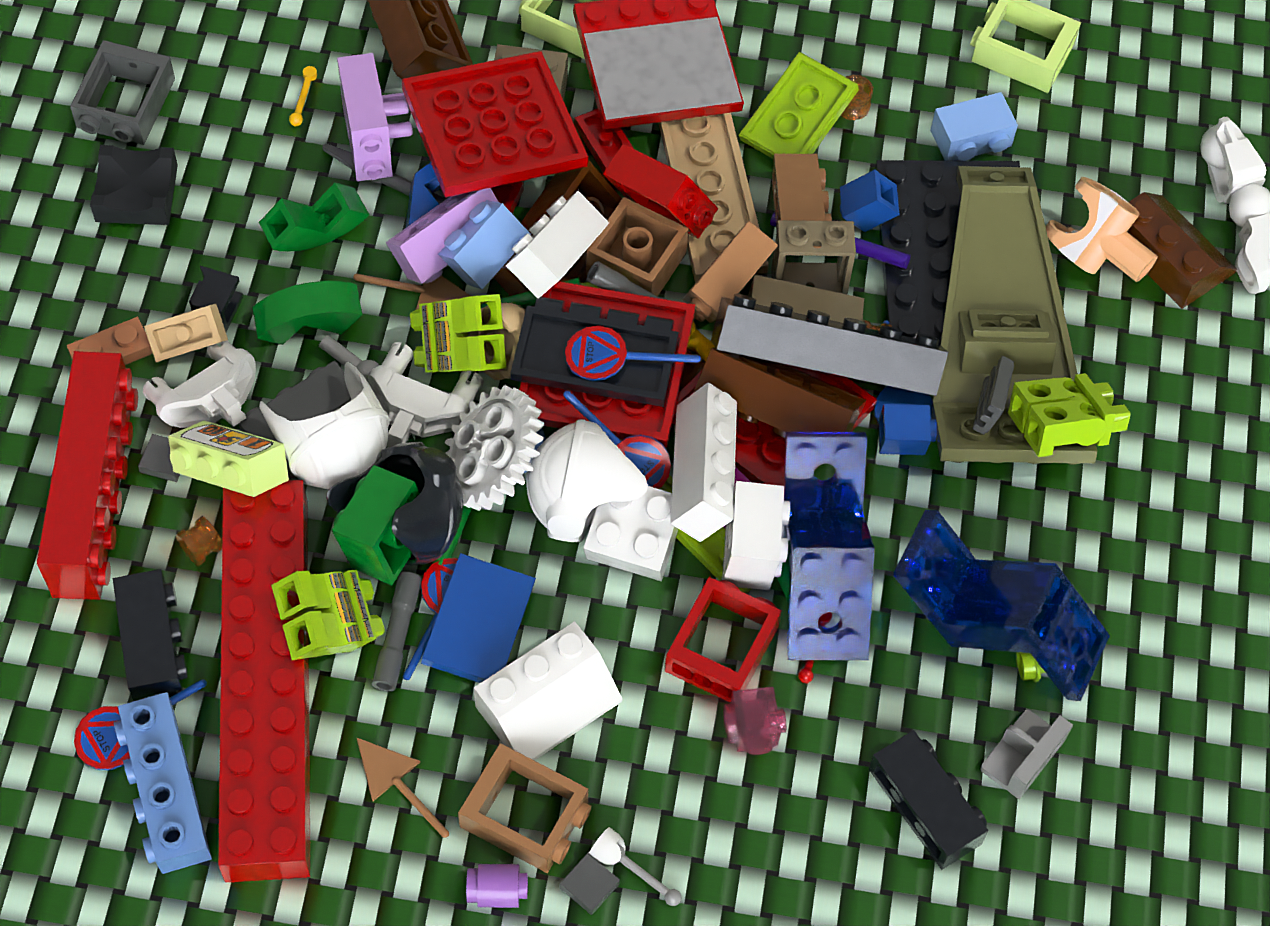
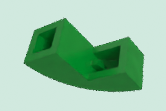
M335 182L313 206L281 198L259 221V224L273 250L291 252L307 250L329 243L354 229L370 214L355 188Z
M317 281L291 286L265 297L252 307L257 338L282 345L303 326L341 335L363 315L357 284L342 281Z

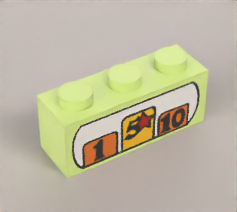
M205 420L168 436L170 461L175 473L252 497L289 480L283 443Z

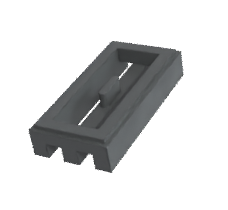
M1001 356L998 360V365L992 368L990 376L987 375L984 379L973 430L985 435L1004 412L1014 369V361Z

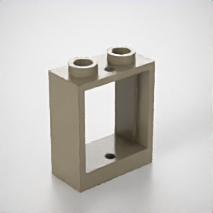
M778 220L775 243L778 246L773 253L771 278L848 294L856 254L854 221ZM786 255L838 256L837 263L785 262Z

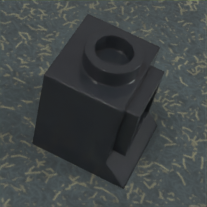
M200 266L203 281L199 280L189 300L191 311L217 304L225 332H227L243 299V293L235 291L240 282L239 277Z

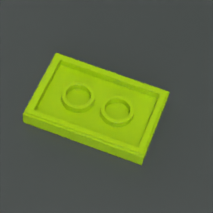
M799 52L740 132L739 138L744 143L774 159V154H813L859 91L858 84Z

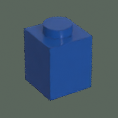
M875 169L840 187V212L842 218L846 221H854V226L863 232L899 215L897 185Z
M883 405L878 418L879 454L925 455L930 443L935 442L937 437V421L930 418V405Z

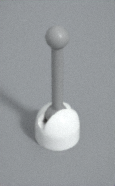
M610 827L602 833L591 848L589 854L598 862L605 865H614L621 862L665 896V901L668 905L676 906L681 902L682 897L678 890L668 889L625 856L626 846L624 840Z

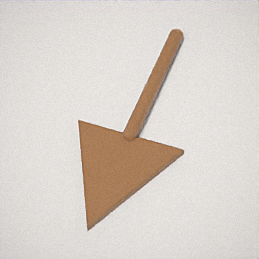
M354 274L353 276L355 281L421 293L416 310L419 309V304L470 296L443 276L438 277L432 282L423 283V286L362 274Z
M357 738L372 802L391 786L395 785L443 838H447L449 831L401 780L420 761Z

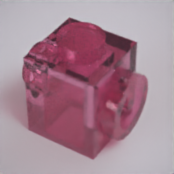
M774 687L733 691L731 704H724L723 706L726 738L728 743H736L737 752L748 751L752 755H761L770 752L772 748H778L781 733H786L787 726L784 708L777 709Z

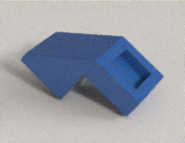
M431 162L414 174L410 187L406 227L439 205L428 191L430 189L434 193L441 188Z

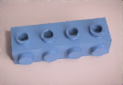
M165 692L118 706L121 720L114 722V727L120 746H128L130 759L123 760L129 784L137 783L140 797L133 799V805L139 824L144 822L147 824L150 837L143 838L142 840L149 864L156 862L161 873L164 874L211 860L212 857L176 716L168 693Z

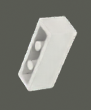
M579 191L568 200L563 196L559 197L546 210L550 217L544 214L529 229L533 236L531 237L527 233L512 248L516 255L509 261L506 267L538 299L561 280L609 224Z

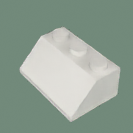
M575 621L474 687L475 707L502 743L534 761L622 702V697L599 651Z

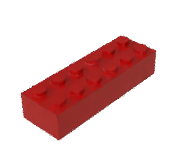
M74 351L37 558V565L52 598L101 600L103 586H108L110 582L111 566L110 562H107L108 551L114 550L116 545V527L113 526L114 514H120L122 508V493L118 489L120 479L125 480L127 476L128 463L124 452L125 445H131L133 438L132 422H129L131 411H136L138 407L137 388H132L131 369H126L121 353Z

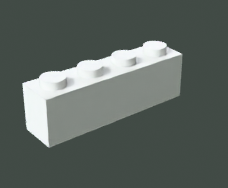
M709 382L679 403L676 409L670 524L699 542L731 522L734 516L737 401L728 393L722 392Z

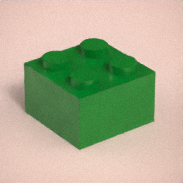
M373 465L367 476L358 482L354 496L347 507L338 513L332 528V532L352 569L391 586L393 585L412 552L394 536L392 521L398 508L413 501L420 494L414 481Z

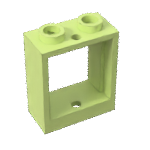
M553 0L521 1L519 6L521 31L585 59L577 28L544 14ZM576 0V1H579V2H581V3H584V2H592V1H600V0Z
M999 0L997 4L991 2L984 18V22H986L984 28L978 26L972 37L970 46L975 47L971 62L1049 93L1075 45L1081 22L1027 0ZM1005 20L1054 40L1055 43L1046 59L1044 60L993 39L992 37L1001 21Z

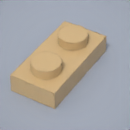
M217 304L144 326L156 362L228 340Z

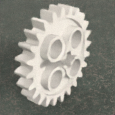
M504 385L501 390L497 387H492L490 395L481 392L479 403L470 401V412L468 414L464 412L459 414L462 422L459 426L452 425L451 429L455 435L453 438L445 441V444L450 446V450L446 454L453 460L456 466V475L463 493V505L468 508L471 507L480 511L481 507L491 510L493 502L498 505L503 504L504 493L513 497L514 485L516 483L525 484L524 471H533L534 469L529 463L531 458L540 455V452L534 448L544 438L536 433L544 426V422L537 419L542 411L535 407V400L516 388L512 389Z

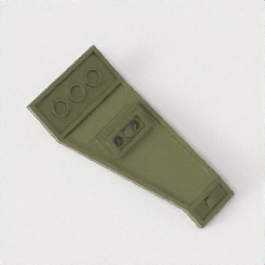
M958 166L956 179L961 202L941 346L949 353L937 396L933 397L931 412L932 419L937 421L936 441L940 461L955 463L968 461L991 463L1028 462L1031 464L1067 463L1072 465L1079 463L1095 464L1098 452L1096 444L1082 446L1075 443L1055 446L1052 455L1038 457L1024 438V433L1020 432L1008 414L1014 382L1063 377L1074 380L1075 374H1078L1032 169L1030 167ZM1001 356H1004L1014 361L1005 409L989 432L983 435L972 429L983 382L987 375L990 376L992 368L998 365V360Z

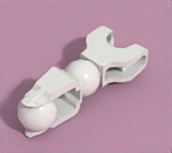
M1222 117L1217 125L1208 129L1202 136L1200 144L1201 155L1207 162L1208 173L1216 200L1219 203L1229 204L1230 217L1236 225L1242 227L1238 234L1242 243V249L1237 255L1235 267L1246 290L1251 294H1257L1266 291L1270 284V191L1262 186L1265 182L1266 167L1239 127L1228 117Z

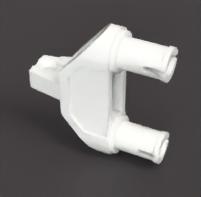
M228 340L220 342L221 347L217 344L207 347V354L216 361L214 364L175 389H171L162 378L153 377L151 379L158 387L155 388L147 381L143 387V394L156 406L157 415L171 426L185 428L204 420L215 423L223 418L234 427L246 419L245 413L241 411V405L245 403L255 380L256 364L254 357L247 350L236 349Z
M394 342L382 365L373 368L368 376L369 385L383 410L387 412L390 418L389 425H392L388 432L387 446L391 447L406 443L411 434L428 437L451 432L452 425L459 426L462 422L459 414L461 412L466 414L470 412V401L474 400L477 392L484 383L483 378L475 372L471 381H468L471 371H462L452 393L448 394L405 377L402 374L409 361L413 358V350L405 344L401 353H399L398 351L402 343Z

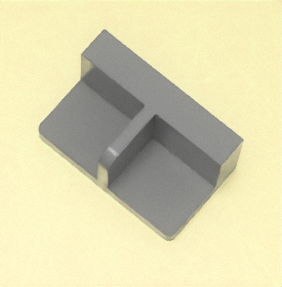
M1025 710L1014 725H1010L1006 729L1002 740L981 765V772L1020 799L1065 742L1073 724L1059 715L1051 726L1032 711Z

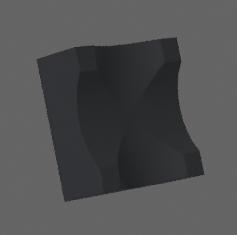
M100 145L97 180L90 202L95 222L169 225L178 167L174 148L160 147L149 151H132L113 145Z

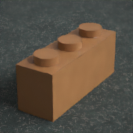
M774 154L772 191L776 229L778 220L832 221L831 214L828 213L829 194L828 191H822L825 190L826 171L825 168H819L817 154Z

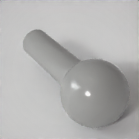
M328 334L319 344L321 349L345 366L346 362L353 364L367 382L372 369L379 366L373 360L362 361Z

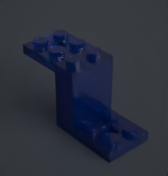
M786 432L784 501H790V516L788 525L784 526L783 538H788L786 565L790 579L787 631L788 660H869L875 547L863 513L867 447L865 432ZM821 464H831L836 470L830 479L819 480L813 475L815 469ZM827 612H834L840 616L838 624L830 628L821 626L818 620Z
M925 510L893 573V576L951 647L1031 653L1067 700L1081 701L1110 635L1056 563L975 559L938 510Z

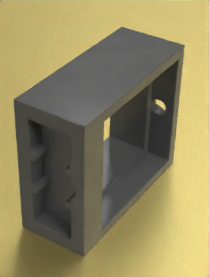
M103 40L70 105L76 127L90 134L99 133L114 137L122 142H134L144 145L175 81L171 58ZM112 75L151 85L135 118L96 108Z

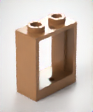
M748 221L738 231L683 297L682 300L684 302L696 304L694 318L698 321L703 322L706 319L709 323L713 322L717 317L721 298L733 299L734 294H738L777 248L778 244L752 222Z
M500 743L458 812L460 828L548 874L554 862L561 864L571 846V841L568 840L569 835L575 826L580 829L584 825L592 806L588 804V788ZM512 771L569 800L543 846L486 816Z

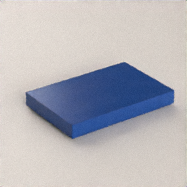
M460 553L425 648L421 664L478 683L483 682L506 667L536 578Z

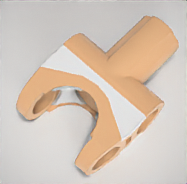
M1081 177L1075 188L1083 195L1082 199L1087 203L1089 209V219L1085 227L1081 230H1075L1072 227L1067 228L1055 220H1050L1045 226L1049 240L1063 255L1088 273L1096 274L1105 260L1108 259L1135 282L1140 281L1156 263L1158 256L1127 232L1140 215L1139 212L1116 192L1092 179Z

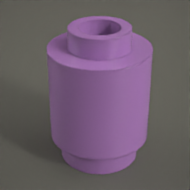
M478 864V868H468L466 885L467 903H477V907L519 908V899L528 898V873H520L519 864Z

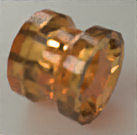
M849 75L846 78L857 83L859 91L841 116L848 120H859L867 116L870 111L873 86L867 78L861 75Z
M203 516L195 521L194 527L189 530L182 529L175 535L183 551L198 567L206 561L207 555L212 552L219 553L222 551L220 535Z

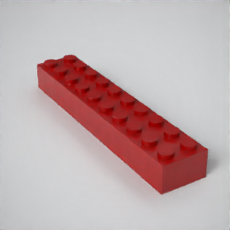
M288 480L255 497L223 488L218 866L225 883L310 877L309 658L291 659L282 625L293 619H280L271 586L296 571H308V501L303 480ZM289 590L287 600L293 608L299 605L300 602L298 595L294 591ZM300 629L298 639L300 644L305 647L309 645V634L305 630Z

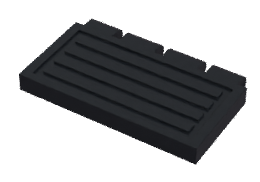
M546 297L537 298L535 307L527 305L510 372L511 380L664 407L673 362L626 359L624 366L617 374L606 380L590 381L580 378L570 370L566 363L565 349L568 341L576 332L586 327L603 326L611 328L621 335L626 343L627 352L675 354L679 332L672 331L674 320L647 315L645 325L642 326L638 325L640 314L609 309L607 319H602V307L571 302L568 313L563 312L565 301Z

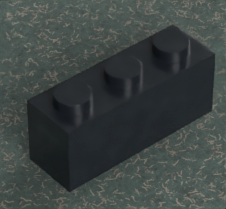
M161 569L112 578L127 686L133 701L165 692L168 693L169 697L174 696L183 690L182 679L189 677L184 654H177L176 643L183 642L179 618L172 619L170 607L177 606L173 582H165Z
M913 730L873 755L869 771L941 870L982 845L989 831L986 828L987 821L984 815L976 806L969 805L961 794L962 788L960 783L952 773H946L937 762V754L933 746L926 739L921 740Z

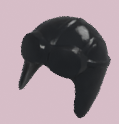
M408 442L387 447L381 450V459L373 465L414 481L420 493L413 501L398 508L392 521L394 536L412 552L405 565H423L433 562L448 550L458 531L463 514V493L456 475L455 463L443 451L432 447L428 448L422 442ZM372 466L362 474L338 482L328 490L326 495L327 502L337 513L347 507L354 496L358 482L367 476Z

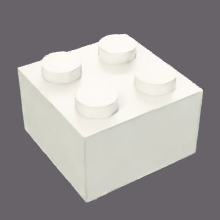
M736 481L734 487L733 520L726 524L722 580L729 581L737 587L770 590L774 577L781 576L782 562H786L788 553V538H783L784 526L788 525L790 516V501H784V486Z
M648 486L646 492L638 499L610 501L597 506L583 548L586 559L662 582L678 532V528L670 524L672 493Z

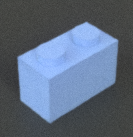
M1002 92L935 109L930 131L945 161H967L977 155L989 152L997 153L1012 147L1018 124Z
M490 200L481 202L472 209L469 214L470 219L461 229L455 230L447 237L444 242L445 247L438 254L467 285L480 289L487 285L515 253L512 250L514 245L529 233L503 203Z

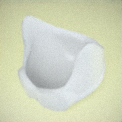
M349 362L345 364L344 380L351 401L333 412L306 420L289 421L275 414L263 401H260L259 408L277 442L284 444L286 459L289 462L292 474L298 477L299 480H303L306 485L330 489L338 482L360 475L381 459V450L387 447L390 418L387 412L383 410L365 377Z
M583 419L564 426L550 435L537 448L540 455L531 458L530 464L534 469L533 471H527L526 475L527 495L534 514L547 528V534L550 538L567 542H581L583 540L585 529L592 524L597 506L610 501L638 499L646 492L648 487L645 476L608 438L597 423Z

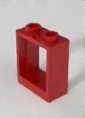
M622 144L603 173L627 199L689 228L688 234L697 239L700 238L705 228L711 224L715 213L719 209L688 175L625 144Z
M708 577L666 654L665 672L737 706L779 627L782 610L776 608L774 603L766 598H754L741 592L735 584L729 581H718ZM711 602L762 625L738 672L686 648Z

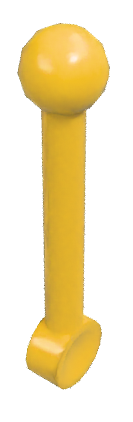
M307 66L303 69V86L295 112L289 116L290 124L295 127L300 126L303 122L301 114L311 81L317 78V70L313 66Z

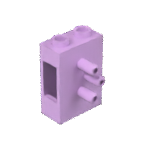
M373 53L338 57L342 105L356 180L365 181L393 177L389 139L411 136L413 131L409 121L388 124L386 117L408 114L409 107L404 93L381 94Z

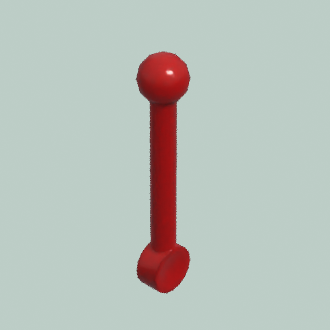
M820 608L816 613L818 624L805 666L798 672V678L802 683H809L814 678L812 667L825 625L832 619V613L827 608Z

